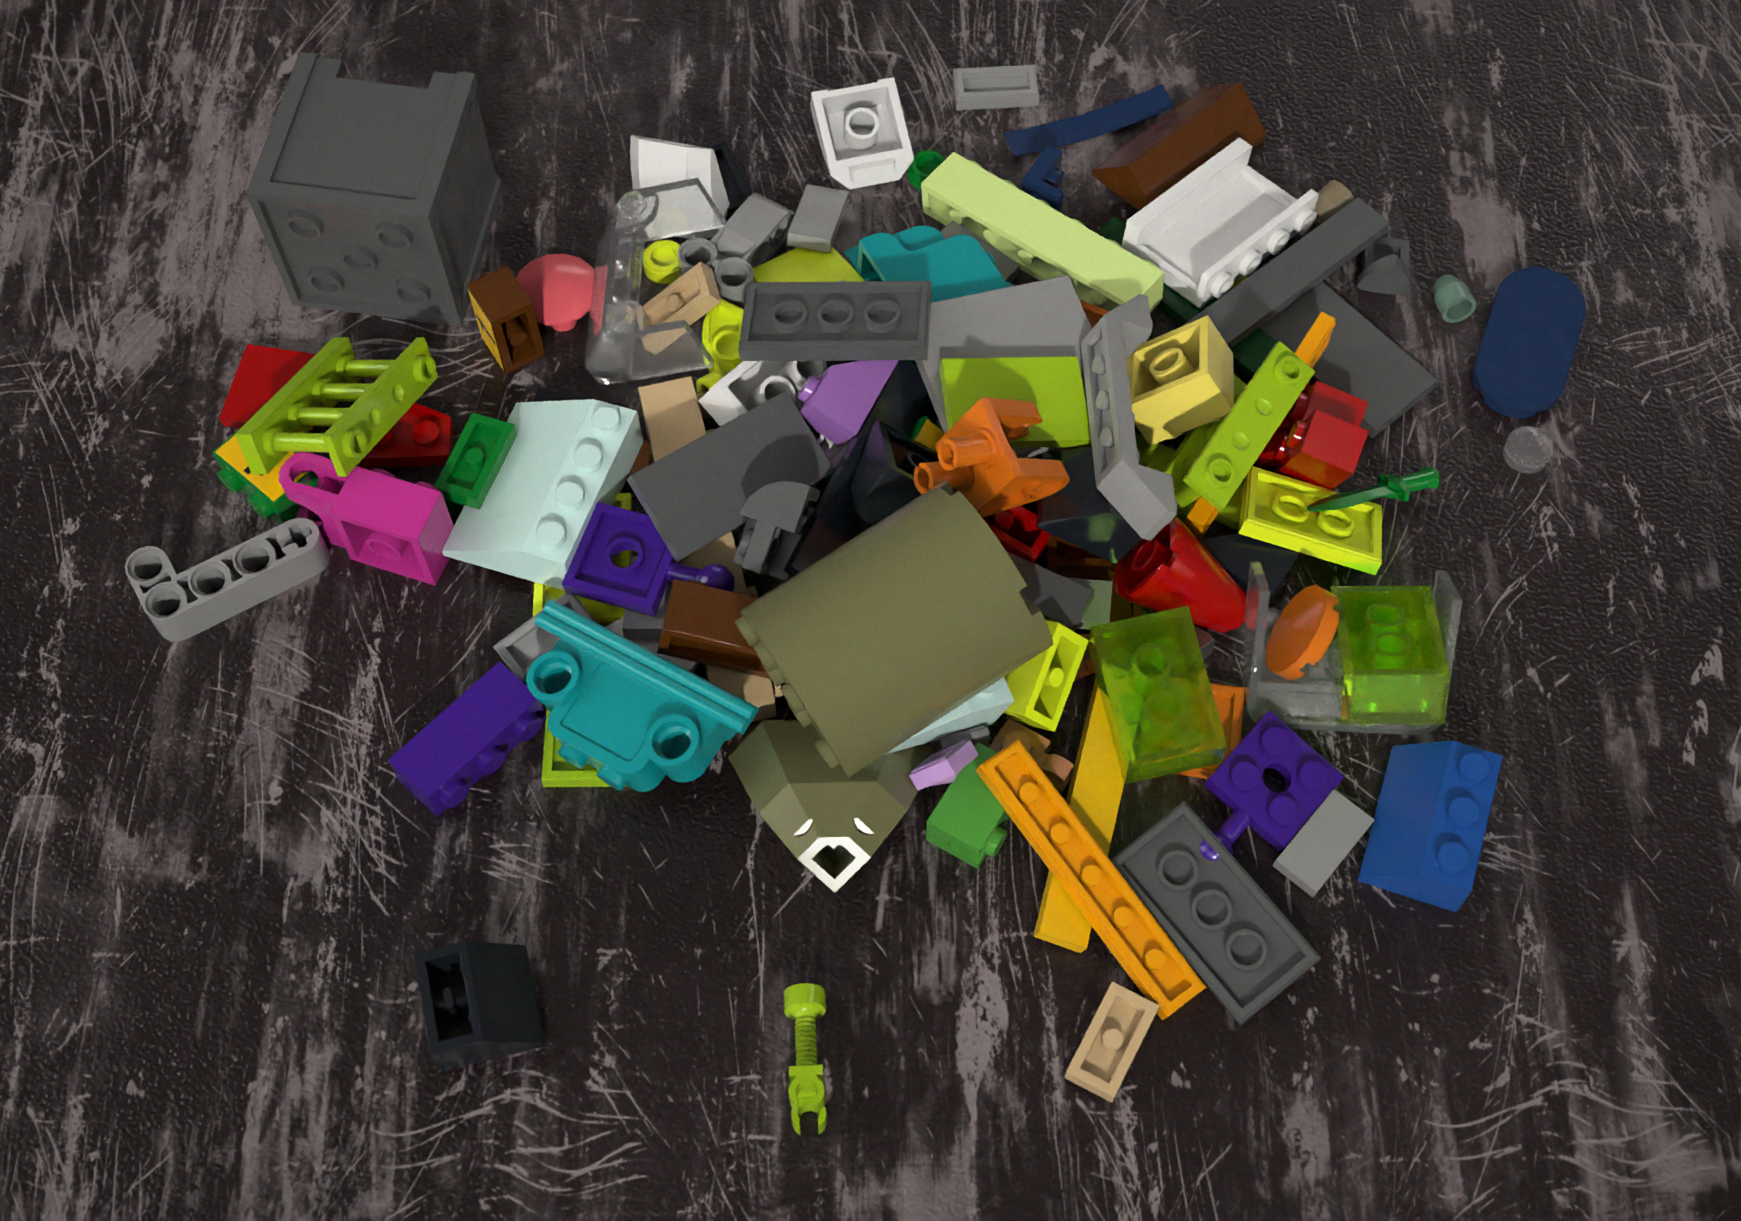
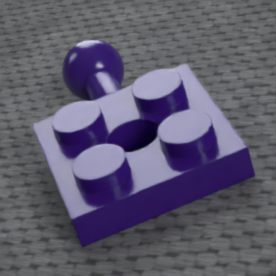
M597 502L564 577L562 586L566 593L655 617L669 581L673 582L674 579L682 581L695 580L703 582L709 587L730 592L734 590L735 581L731 571L721 564H710L700 570L676 563L648 515ZM631 550L638 553L637 560L628 567L622 568L613 564L615 557L622 551Z
M1268 710L1203 783L1233 810L1232 814L1217 831L1211 832L1233 856L1232 843L1249 825L1279 852L1292 840L1332 790L1342 781L1344 776L1273 712ZM1272 768L1282 774L1285 781L1283 792H1273L1265 786L1262 778L1264 769ZM1202 840L1200 844L1201 854L1208 860H1219L1220 858L1214 850Z

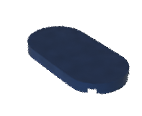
M1531 267L1513 272L1500 284L1490 310L1471 375L1475 390L1478 387L1479 392L1484 396L1482 401L1492 410L1508 417L1529 418L1534 417L1537 412H1542L1545 409L1548 411L1559 400L1567 381L1586 314L1584 296L1577 285L1568 277L1551 269Z

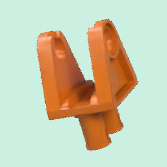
M990 397L980 398L935 444L939 461L919 463V466L915 467L913 474L915 486L921 494H924L943 481L949 482L955 493L960 491L982 518L1051 496L1063 489L1070 482V478L1062 461L1017 458L1014 449H1011L1009 445L1011 441L1028 436L1030 434L1028 430L1030 426L1043 422L1036 404L1032 401Z

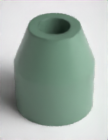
M1448 274L1441 276L1434 283V302L1446 322H1460L1468 318L1475 311L1476 301L1464 282Z

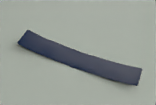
M1161 84L1128 99L1082 115L1028 129L1005 132L1003 135L1014 156L1042 152L1048 144L1057 148L1132 125L1173 108L1174 104Z

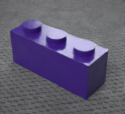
M499 661L388 761L397 779L438 817L447 808L451 809L459 805L468 795L470 787L484 774L490 775L495 772L505 761L506 754L521 741L526 742L534 737L540 730L546 715L542 703L536 700L528 687Z

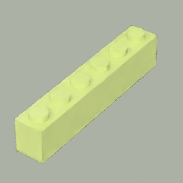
M953 152L921 183L923 212L946 226L952 220L957 224H961L1020 265V270L1039 281L1069 275L1080 300L1108 311L1115 309L1139 294L1148 297L1150 313L1162 301L1164 271L1158 269L1154 263L1137 257L1123 249L1116 241L1106 239L1088 229L1079 220L1065 216L1053 209L1044 200L1030 196L1018 189L1012 182L1002 180L983 169L975 161L967 160Z

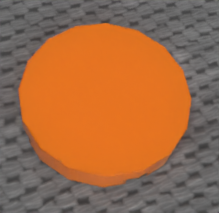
M1312 585L1304 588L1292 598L1274 624L1267 642L1265 659L1267 668L1286 680H1293L1305 674L1300 669L1306 663L1314 666L1316 662H1319L1331 644L1338 627L1339 612L1333 609L1334 605L1339 604L1336 595L1318 585Z

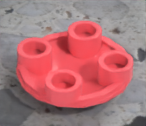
M565 253L547 254L534 259L522 268L516 277L533 303L537 323L552 326L553 329L560 332L568 331L575 327L577 320L593 308L600 294L599 279L592 266L579 257Z

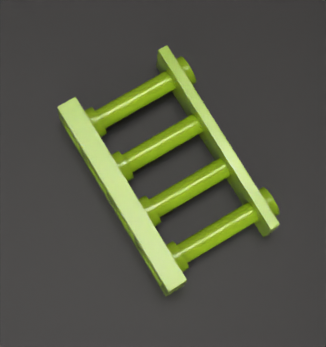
M333 337L235 433L251 473L267 475L289 452L329 453L338 477H347L438 378L436 364L431 357L425 337H417L396 360L357 359L348 337ZM361 378H377L373 383H357ZM337 402H354L349 408H332ZM314 426L330 427L325 433H308Z
M1281 341L1274 345L1248 385L1234 375V405L1229 413L1216 422H1208L1191 429L1161 471L1172 475L1174 494L1177 499V514L1175 517L1179 518L1184 524L1187 515L1200 497H1203L1218 511L1225 508L1315 373L1309 365Z

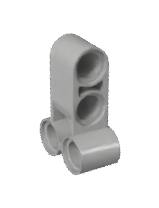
M758 193L751 194L710 241L704 238H692L681 244L678 249L680 277L701 261L712 268L720 298L744 309L748 282H754L753 268L768 262L785 242L795 213Z

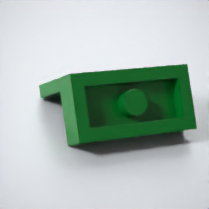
M472 412L434 487L442 492L451 517L456 515L461 504L480 510L518 435L514 424Z

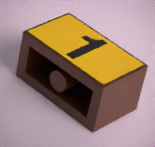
M507 265L493 272L485 273L477 280L466 285L481 337L505 374L545 355L533 303Z

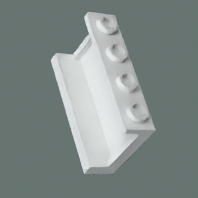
M1240 137L1130 217L1126 223L1121 247L1143 260L1154 263L1158 269L1164 271V283L1199 309L1215 297L1219 299L1230 290L1233 283L1243 275L1249 277L1253 274L1261 261L1270 254L1275 256L1280 253L1288 240L1297 233L1304 234L1312 226L1317 216L1314 209L1319 194L1311 189L1297 200L1248 166L1253 146Z

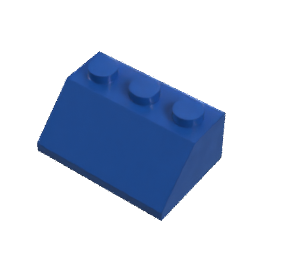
M1456 741L1393 746L1390 751L1373 816L1375 820L1371 824L1357 881L1457 912L1472 890L1503 756Z

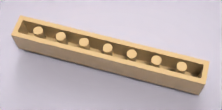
M691 376L638 387L642 413L654 462L714 430H705L703 420L710 419V415L699 402L705 393L695 392ZM739 527L679 561L680 564L700 570L710 564H721L727 567L733 574L735 581L733 592H748L758 598L755 585L746 587L743 574L750 573V570L742 568V565L733 562L738 548L735 546L733 534L740 533ZM704 664L709 682L758 707L759 711L752 722L777 716L775 698L783 697V693L780 690L781 685L776 687L773 681L768 678Z

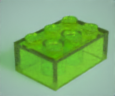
M1331 586L1330 592L1336 595L1339 604L1333 606V609L1339 612V623L1329 648L1340 724H1445L1450 672L1431 586Z
M1184 606L1092 626L1090 628L1088 647L1124 784L1222 763L1228 746L1189 607Z

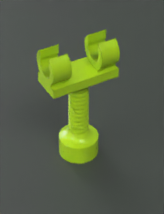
M811 983L795 984L784 991V1013L786 1017L795 1020L796 1066H789V1101L792 1107V1126L794 1131L800 1136V1116L804 1112L812 1111L818 1115L819 1135L827 1125L823 1064L817 1065L815 1021L825 1015L826 995L823 987Z

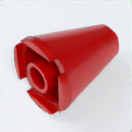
M1174 517L1169 524L1165 525L1151 541L1146 539L1139 541L1132 548L1134 551L1127 564L1121 560L1117 563L1113 578L1114 592L1129 602L1218 633L1237 629L1248 615V595L1177 517Z

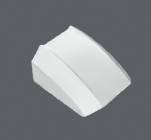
M894 77L877 80L875 83L828 91L827 89L811 92L810 109L828 171L834 179L848 189L900 180L913 162L914 157Z
M631 135L630 160L634 197L640 220L648 234L661 233L687 239H708L714 236L721 229L729 207L728 197L714 149Z

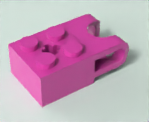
M295 453L285 461L279 472V482L287 498L301 505L297 512V518H307L313 521L315 514L320 517L321 521L313 522L318 526L325 542L346 548L351 560L436 586L450 558L443 556L442 549L454 527L442 492L436 487L425 482L413 484L400 480L391 473L378 468L371 471L356 466L347 477H338L331 459L313 453ZM311 471L317 474L319 479L318 484L312 487L302 483H295V478L300 473Z

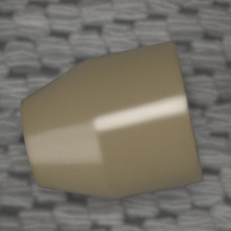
M1331 180L1318 192L1319 197L1314 209L1317 216L1314 224L1319 226L1354 200L1352 193L1346 186L1338 181Z

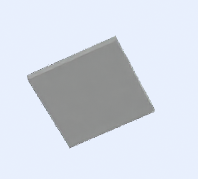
M1069 275L933 302L931 304L928 359L915 360L944 434L948 432L939 372L942 358L1078 356L1087 406L1081 342L1092 328ZM1080 447L1011 449H1014L1017 458L1032 459L1039 457L1042 453Z

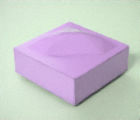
M965 739L931 754L914 768L909 776L917 791L928 786L955 782L959 772L978 756V753L971 740L967 741Z

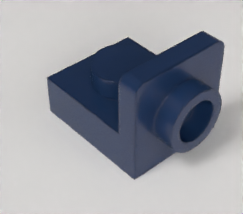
M1048 144L1022 178L1021 190L1036 199L1044 200L1053 209L1061 213L1064 193L1058 188L1064 177V171L1060 170L1063 151Z

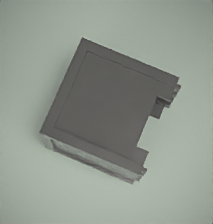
M299 52L246 192L292 305L462 327L470 302L466 285L477 279L504 191L502 180L496 176L476 97L478 84L475 73L457 71L456 74L434 71L427 89L338 78L343 64L342 60L322 58L319 53Z

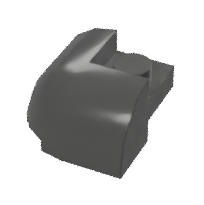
M782 480L764 485L749 496L739 513L748 517L733 562L742 565V568L759 574L771 575L785 581L792 578L783 570L810 520L807 516L811 500L818 501L820 496L819 489L803 483Z

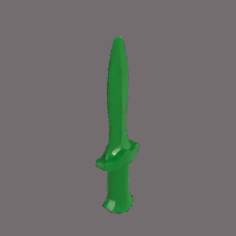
M1422 467L1419 472L1399 477L1390 474H1379L1376 485L1320 499L1308 505L1307 510L1311 512L1336 510L1385 496L1386 498L1409 501L1411 492L1427 488L1438 489L1440 474L1433 467Z

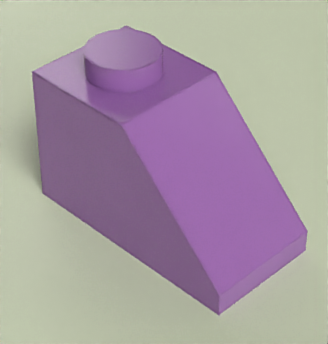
M861 360L832 365L819 377L813 374L810 375L797 395V398L803 401L798 410L807 425L841 447L858 433L898 360Z

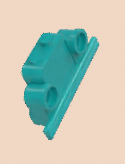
M915 226L893 235L876 233L859 239L858 246L847 249L844 253L851 266L865 281H931L932 303L1013 286L1012 283L1006 282L998 271L992 254L989 251H984L975 238L961 234L945 239L940 231L930 226Z
M552 599L545 604L543 611L535 619V624L538 627L560 638L550 652L544 653L534 660L529 667L526 677L530 693L551 712L548 717V728L562 745L557 753L564 760L579 769H583L586 763L599 770L596 775L616 790L622 791L626 785L635 791L647 792L657 787L665 775L673 781L683 783L697 779L705 772L723 743L731 739L736 733L743 735L759 711L755 705Z

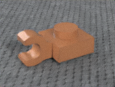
M1008 718L989 748L1000 752L1019 739L1057 791L1063 793L1071 781L1072 775L1070 772L1074 764L1062 756L1048 754L1051 750L1050 740Z

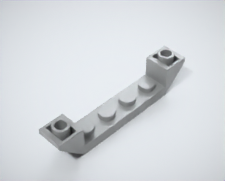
M1139 294L1104 314L1081 342V353L1096 488L1142 539L1151 541L1165 525L1174 519L1177 514V499L1174 494L1172 475L1139 465L1140 454L1136 445L1135 415L1132 412L1130 378L1127 373L1126 359L1130 357L1140 344L1148 340L1153 328L1148 297Z

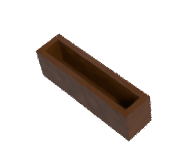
M674 579L657 654L771 679L761 664V660L754 648L748 645L734 622L742 617L739 612L740 610L759 598L748 592H730L712 588L700 581Z

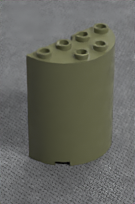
M947 481L939 483L739 611L742 617L734 621L748 645L754 648L761 660V664L775 686L778 687L784 682L786 683L780 687V690L802 727L805 728L812 723L822 739L814 744L828 767L833 769L840 765L848 778L1053 645L1051 633L1041 610L1030 602L1021 591L1027 584L1008 553L973 505L960 491L954 493Z

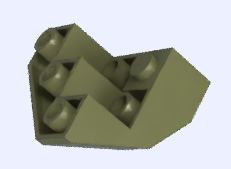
M798 719L762 720L728 755V758L761 817L792 854L835 893L872 857L908 811L918 792L909 775L914 768L938 750L928 742L888 753L848 778L840 765L830 769L814 744L822 738L812 723L803 728Z

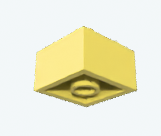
M1208 315L1140 344L1130 357L1126 359L1127 373L1130 378L1132 412L1135 415L1134 424L1150 446L1166 439L1177 438L1184 432L1208 422H1216L1227 415L1234 405L1233 353Z

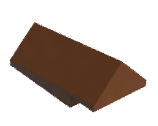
M1241 82L1203 87L1092 169V176L1140 211L1239 137L1253 146V150L1265 139L1266 132Z

